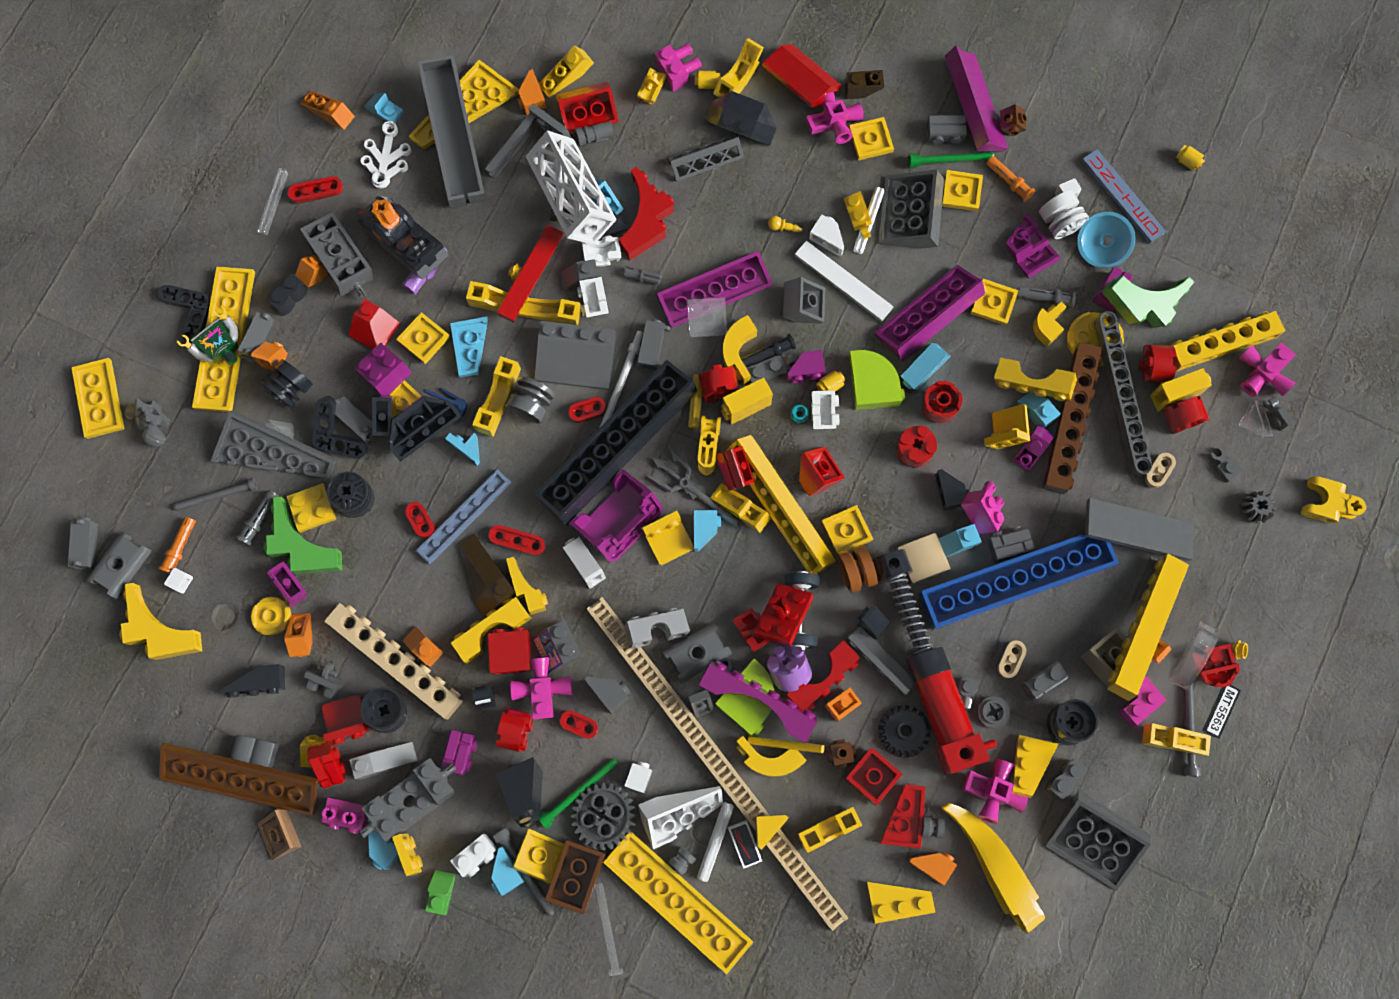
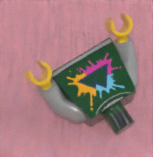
M220 305L224 310L222 314L217 313L216 309H214V314L222 319L217 318L190 340L192 343H189V339L185 335H182L186 338L185 344H180L176 340L178 345L185 346L186 350L198 360L209 363L215 361L217 364L225 360L228 365H232L238 360L234 354L239 348L237 344L239 340L238 328L231 317L226 315V308L223 305Z

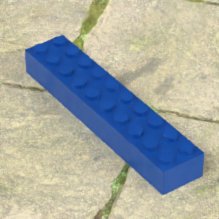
M1085 534L928 588L921 591L918 596L930 627L934 631L1110 569L1119 564L1110 542L1085 537Z

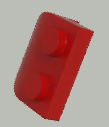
M1231 644L1190 652L1197 677L1209 686L1227 687L1233 683L1236 675L1239 674L1240 666L1239 663L1235 662Z

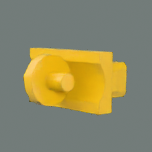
M650 68L637 94V98L642 99L643 102L648 104H654L667 77L666 74L656 72Z

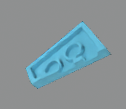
M488 317L450 323L460 378L479 374Z

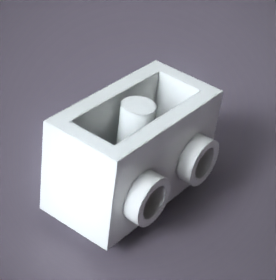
M482 834L454 857L451 863L462 877H467L468 875L472 877L480 870L478 867L485 862L487 864L496 857L494 853L498 851V848L487 834Z

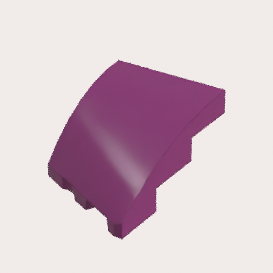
M1026 214L1021 225L1017 226L1014 234L1007 240L1006 245L1019 268L1029 279L1058 262L1060 256L1049 245L1048 239L1038 229L1037 223L1029 214Z

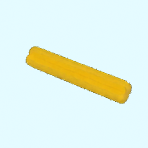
M698 374L693 375V381L698 391L690 400L688 427L692 429L699 428L702 392Z

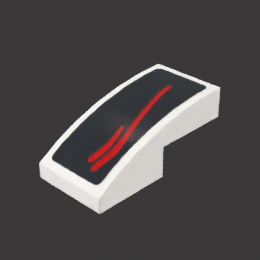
M747 820L729 826L728 830L743 869L762 862Z

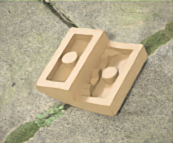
M936 533L898 547L899 550H906L913 572L909 574L912 583L951 569Z

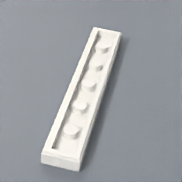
M808 241L795 253L797 259L880 322L893 309L894 306Z

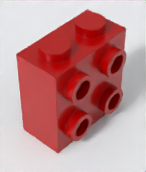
M513 628L512 632H505V629L493 630V633H488L489 665L492 675L532 672L530 633L528 630H525V628Z

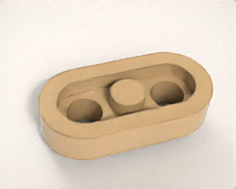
M1162 453L1154 460L1151 471L1145 475V482L1149 487L1159 488L1166 482L1176 465L1173 455ZM1161 461L1166 462V467L1161 464ZM1152 476L1156 477L1157 482L1152 480Z
M1015 640L1007 644L997 666L1001 677L1010 679L1017 675L1026 655V647L1022 642ZM1012 648H1016L1018 650L1017 655L1012 653ZM1005 665L1010 667V672L1004 670Z

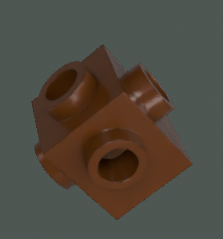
M1014 104L1000 110L1001 121L999 124L1002 131L1010 136H1016L1020 132L1027 130V116L1023 108Z
M845 739L833 741V745H830L829 750L826 751L828 762H832V766H838V769L850 767V763L854 762V758L857 757L855 746H851L850 742H845ZM840 750H845V757L839 756Z

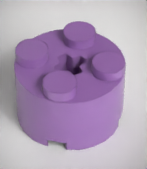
M778 646L773 650V654L768 659L767 667L774 684L781 691H796L799 689L798 686L803 683L806 685L812 677V671L806 655L799 646Z

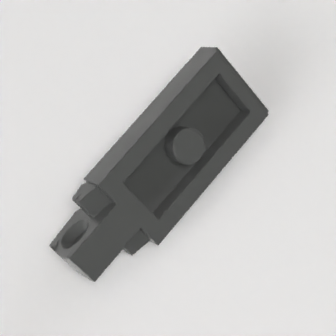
M783 354L746 368L751 375V384L762 378L767 382L787 374L791 366L798 360L796 354L787 357Z

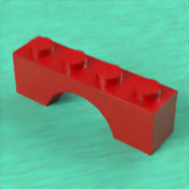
M844 640L828 655L831 669L826 680L818 684L804 685L803 683L798 686V690L789 692L786 695L789 700L798 705L797 708L803 711L805 709L811 711L817 705L815 701L819 697L824 699L831 692L828 688L833 683L837 686L845 678L843 674L847 670L852 672L859 665L857 660L860 657Z

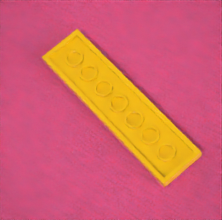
M216 267L206 327L217 318L222 319L214 314V309H216L217 313L222 314L224 310L220 305H223L226 308V315L231 317L238 328L239 340L237 344L240 347L245 337L255 271L253 269ZM236 356L238 360L232 365H228L225 360L220 364H217L215 361L209 363L200 360L192 405L193 409L218 412L232 411L241 361L240 357Z
M628 833L626 835L627 841L622 840L620 842L621 845L617 846L603 863L727 975L753 941L635 834Z

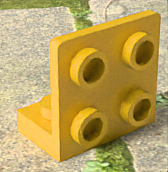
M1025 404L992 413L994 433L991 434V437L984 438L985 446L998 450L1030 441L1027 406Z
M678 511L643 527V533L661 566L694 550V546L681 522Z

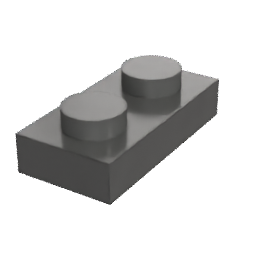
M699 690L689 696L696 718L714 711L708 690Z

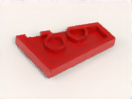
M904 785L880 844L921 848L926 787Z

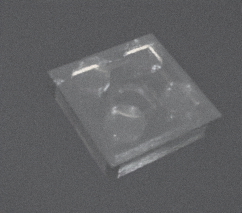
M725 298L687 300L689 337L723 336L727 334Z

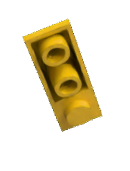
M573 46L543 78L539 86L550 98L583 76L594 62L584 50Z

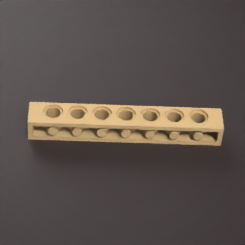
M339 603L325 622L444 719L448 720L463 702L459 698L461 694L453 688L447 689L444 686L446 682L440 677H432L429 674L431 671L422 663L420 666L414 662L416 658L406 651L405 654L399 650L401 646L394 640L389 642L385 639L386 634L378 627L375 630L370 627L371 622L363 615L359 618L354 614L357 610L348 603L346 606ZM354 619V626L347 628V622ZM369 631L368 639L362 640V633ZM383 643V651L377 653V645ZM394 655H398V663L392 665L391 658ZM409 667H413L414 674L407 677L406 670ZM424 679L429 680V686L426 689L421 688V682ZM439 691L444 692V698L441 701L436 700V694Z

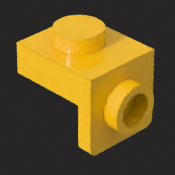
M309 735L304 738L300 744L301 767H311L307 761V749L324 743V737Z

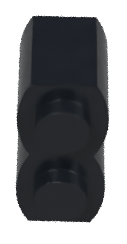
M289 274L282 280L280 287L274 289L269 294L267 301L273 309L282 316H285L293 310L296 302L305 297L308 289L294 274Z

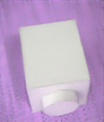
M638 761L637 764L633 763L625 787L645 793L652 770L648 769L650 765Z

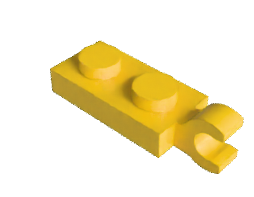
M861 191L843 198L855 231L860 229L864 239L871 237L868 226L873 223Z

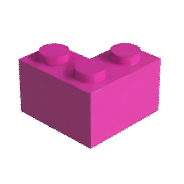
M1145 675L1138 695L1117 712L1130 727L1140 724L1167 700Z

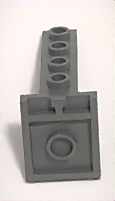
M532 104L529 107V115L521 120L517 130H514L510 134L508 141L500 146L496 156L488 161L485 170L489 176L496 178L538 125L543 133L550 131L571 138L567 128L535 104Z

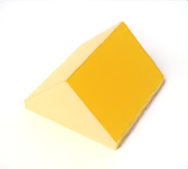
M786 815L755 817L757 847L762 850L789 817Z

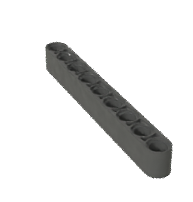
M1106 311L1095 320V331L1099 347H1102V360L1128 468L1132 476L1142 477L1151 471L1152 462L1117 318L1114 313ZM1102 319L1107 320L1109 325H1105ZM1107 337H1110L1113 343H1109ZM1111 355H1115L1117 361H1113ZM1115 373H1119L1122 379H1118ZM1120 391L1125 392L1126 398L1120 395ZM1124 409L1130 411V416L1125 414ZM1128 427H1132L1135 434H1131ZM1133 445L1139 448V453L1134 451ZM1138 463L1143 466V468H1144L1143 471H1140V470L1138 469V467H1137V464H1138Z

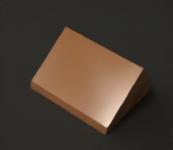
M275 810L257 823L271 860H275L302 847L287 810Z

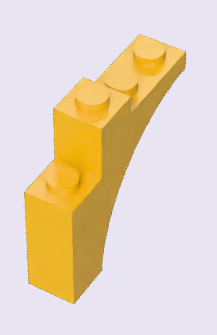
M134 583L125 584L123 592L124 599L127 602L125 615L129 622L121 624L119 632L120 639L124 644L136 645L147 643L145 645L146 655L154 660L202 652L200 632L195 630H176L165 626L147 608L140 586Z

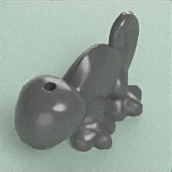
M138 398L135 400V403L129 404L125 409V418L128 420L134 419L137 429L143 432V441L151 447L162 446L166 441V436L157 425L167 427L171 420L162 413L161 406L153 400L149 405L145 404Z

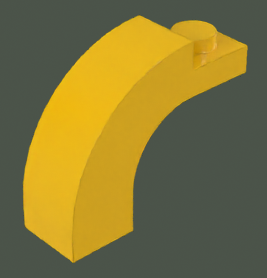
M749 38L746 39L737 61L732 69L719 79L713 94L718 97L730 91L740 94L754 74L764 47Z
M748 315L730 327L723 343L724 366H734L737 380H741L743 385L750 382L751 375L740 359L739 350L743 344L757 337V329Z
M743 736L736 742L738 744L736 747L743 756L747 754L749 757L744 761V764L760 775L769 777L787 775L807 761L798 750L789 749L777 758H766L758 754Z

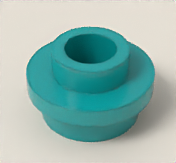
M795 405L790 411V417L796 423H804L809 417V410L804 405ZM802 412L803 416L798 417L796 413Z

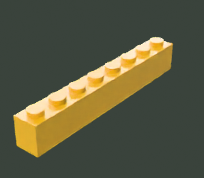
M752 435L737 439L727 451L743 446L755 481L749 485L807 572L816 575L824 571L836 560Z
M1170 554L1156 561L1154 565L1156 571L1148 580L1149 588L1145 590L1141 597V600H1143L1142 605L1135 612L1136 620L1131 623L1128 632H1130L1129 637L1124 640L1121 646L1123 651L1115 661V665H1117L1115 671H1112L1108 678L1110 683L1107 690L1128 701L1138 695L1189 565Z

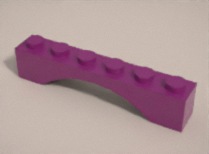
M711 661L699 686L716 695L739 693L762 701L779 716L788 734L804 743L807 742L817 723L815 713L808 709L803 711L797 708L798 705L789 699L784 701L779 698L780 695L775 691H766L761 688L762 685L754 680L749 682L744 679V675L735 670L731 672L726 669L727 666L719 661L715 663Z

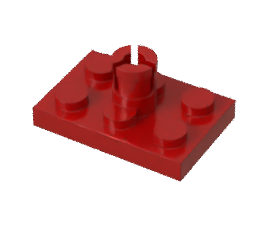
M777 583L753 632L754 635L791 647L814 598L813 593Z

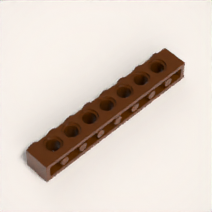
M1079 342L1075 347L1069 372L1076 373L1077 381L1071 401H1062L1042 489L1065 494L1073 487L1074 479H1072V475L1078 467L1076 457L1077 454H1080L1083 445L1080 440L1087 428V425H1084L1085 418L1089 417L1091 407H1088L1095 393V390L1092 388L1099 376L1097 367L1098 365L1100 366L1103 359V354H1101L1102 347ZM1082 362L1088 363L1090 369L1085 368ZM1078 380H1083L1086 386H1081ZM1074 397L1080 398L1082 404H1077ZM1070 415H1075L1078 422L1072 421ZM1067 432L1073 435V440L1066 437ZM1062 450L1069 453V458L1062 455ZM1062 468L1065 471V476L1059 475L1057 469Z

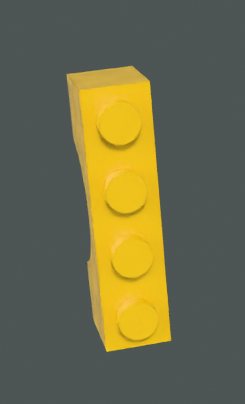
M500 356L493 373L490 393L483 406L479 407L472 424L477 432L494 437L505 410V405L521 370L518 362Z
M1000 357L994 380L996 385L1002 389L1014 388L1021 393L1033 392L1040 397H1046L1047 395L1054 397L1058 401H1071L1077 378L1076 373L1056 369L1047 378L1031 379L1023 374L1019 361Z
M516 597L514 599H507L502 603L503 606L500 609H493L487 613V618L481 622L480 620L474 622L470 626V630L465 633L460 632L453 638L454 641L451 644L463 662L468 664L483 653V638L491 628L499 625L519 628L531 619Z

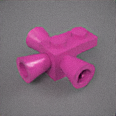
M830 92L822 104L824 108L823 113L808 115L805 121L811 135L834 130L836 143L843 144L853 137L852 132L846 126V122L862 121L863 108L860 103L846 108L843 100L836 101L834 92Z
M1281 342L1263 360L1254 346L1251 345L1238 358L1255 368L1249 374L1251 377L1241 383L1242 390L1249 396L1255 397L1261 387L1271 382L1278 393L1284 396L1296 382L1281 375L1279 372L1296 354Z
M549 657L530 659L535 679H530V683L511 681L512 700L531 695L533 719L553 718V693L572 695L571 676L553 681L552 677H547Z
M995 759L992 778H987L973 771H968L962 790L986 800L978 815V818L982 821L998 824L1000 805L1008 804L1019 813L1027 805V797L1011 794L1014 784L1007 782V779L1014 765L1010 762Z

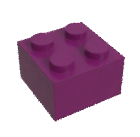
M381 342L354 367L355 371L380 395L388 396L412 374L405 363Z

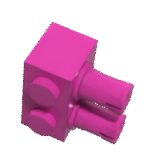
M689 43L675 50L671 45H668L655 52V65L661 73L666 74L665 80L673 92L688 84L689 73L702 67L698 57L684 64L680 61L682 58L693 54Z
M991 481L985 482L982 490L968 492L961 503L971 523L975 524L978 534L996 532L1004 521L1003 514L1000 512L1004 501L999 496L992 497L996 486Z
M335 798L327 799L326 807L322 812V822L328 823V828L339 829L340 826L347 827V832L356 834L367 825L368 817L362 810V807L365 805Z

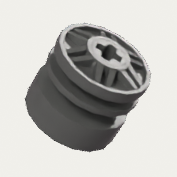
M519 377L517 380L518 385L514 386V391L519 395L511 394L505 407L511 413L524 420L541 424L547 413L542 406H550V400L554 398L555 394L547 386L536 380Z

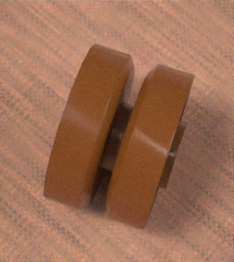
M864 544L854 547L852 554L847 550L837 553L838 566L850 593L860 591L862 583L867 588L878 584L873 561Z

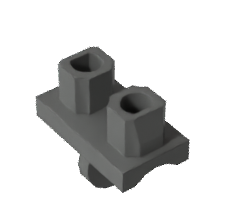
M328 663L325 667L319 665L317 669L312 668L310 672L306 671L304 675L307 678V689L316 691L321 684L325 686L322 694L328 698H333L337 691L344 686L345 681L336 677L338 672L333 671L334 665L332 663Z

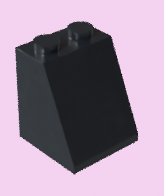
M534 757L496 774L511 817L521 828L531 827L536 823L535 821L540 819L543 770Z

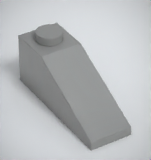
M413 742L350 759L354 779L362 780L417 762L418 760Z

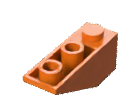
M313 91L306 94L304 100L300 103L302 107L329 124L343 130L346 129L355 117L343 102Z

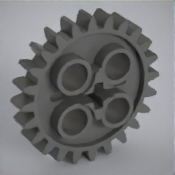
M603 783L601 788L595 784L594 790L588 787V794L586 795L581 792L580 794L583 799L575 800L579 806L572 807L573 810L577 811L576 814L571 815L572 818L576 819L572 826L578 827L574 833L577 835L581 834L579 840H586V846H590L593 843L592 847L596 850L599 844L601 850H605L606 845L609 849H613V843L620 846V839L627 841L625 834H632L629 826L636 825L631 822V819L637 817L631 813L636 807L629 806L633 799H626L628 793L623 792L621 794L622 788L617 787L615 790V785L610 784L609 788L606 783ZM600 798H604V805L598 808L597 801ZM589 807H593L599 812L605 814L609 818L618 822L619 825H613L609 821L603 819L599 815L590 811ZM620 807L621 814L615 818L613 812L616 808ZM593 815L594 822L591 825H587V818ZM610 825V833L604 836L603 829L605 826Z

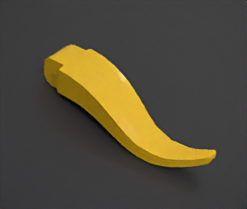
M949 803L945 804L941 809L960 826L967 836L1003 912L1010 914L1017 926L1024 933L1028 934L1044 921L1045 916L1036 902L1039 896L1018 862L999 836L981 819L959 806Z

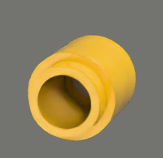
M699 71V74H695V85H698V89L715 90L720 79V73H716V71Z
M1184 145L1176 156L1179 159L1178 162L1192 171L1195 168L1198 170L1205 162L1202 159L1204 155L1191 146L1187 147Z
M834 370L819 379L816 386L819 391L835 390L836 392L844 386L845 378L840 371Z

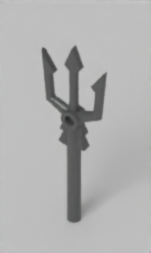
M671 448L673 461H678L686 469L683 478L664 464V460L652 457L657 468H662L680 483L669 487L660 481V477L646 476L648 479L670 493L684 489L687 495L690 494L692 500L698 498L712 510H717V514L732 526L736 527L740 521L701 492L703 487L690 481L691 467Z

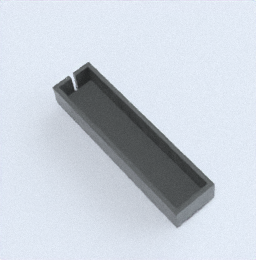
M454 54L417 61L450 207L465 205L467 200L470 203L486 201Z

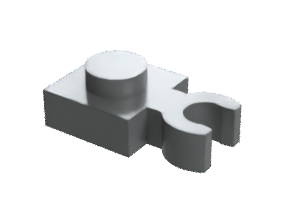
M1275 396L1264 403L1265 407L1272 413L1270 416L1274 425L1281 431L1294 423L1285 407L1280 406Z
M1222 447L1216 450L1219 453V457L1213 452L1208 455L1211 461L1218 463L1215 469L1226 483L1244 471L1232 455L1228 458L1225 456L1226 452Z

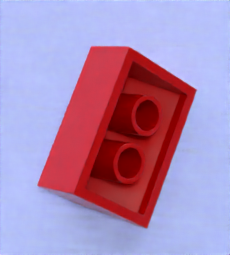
M608 81L556 95L563 124L570 135L575 134V128L590 127L594 124L608 121L611 124L619 122Z

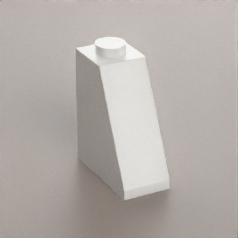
M580 537L577 539L572 538L565 543L564 551L589 589L606 579L604 572Z

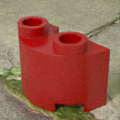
M750 608L732 621L740 631L739 634L745 643L755 652L769 643L770 640L754 635L753 632L761 618V614L759 611L755 613L753 608Z

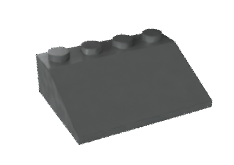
M938 170L885 176L879 244L911 248L938 247L945 180Z
M541 321L537 343L535 380L609 390L616 344L615 329Z
M1078 790L1065 809L1045 846L1117 891L1150 847L1151 840L1149 833Z

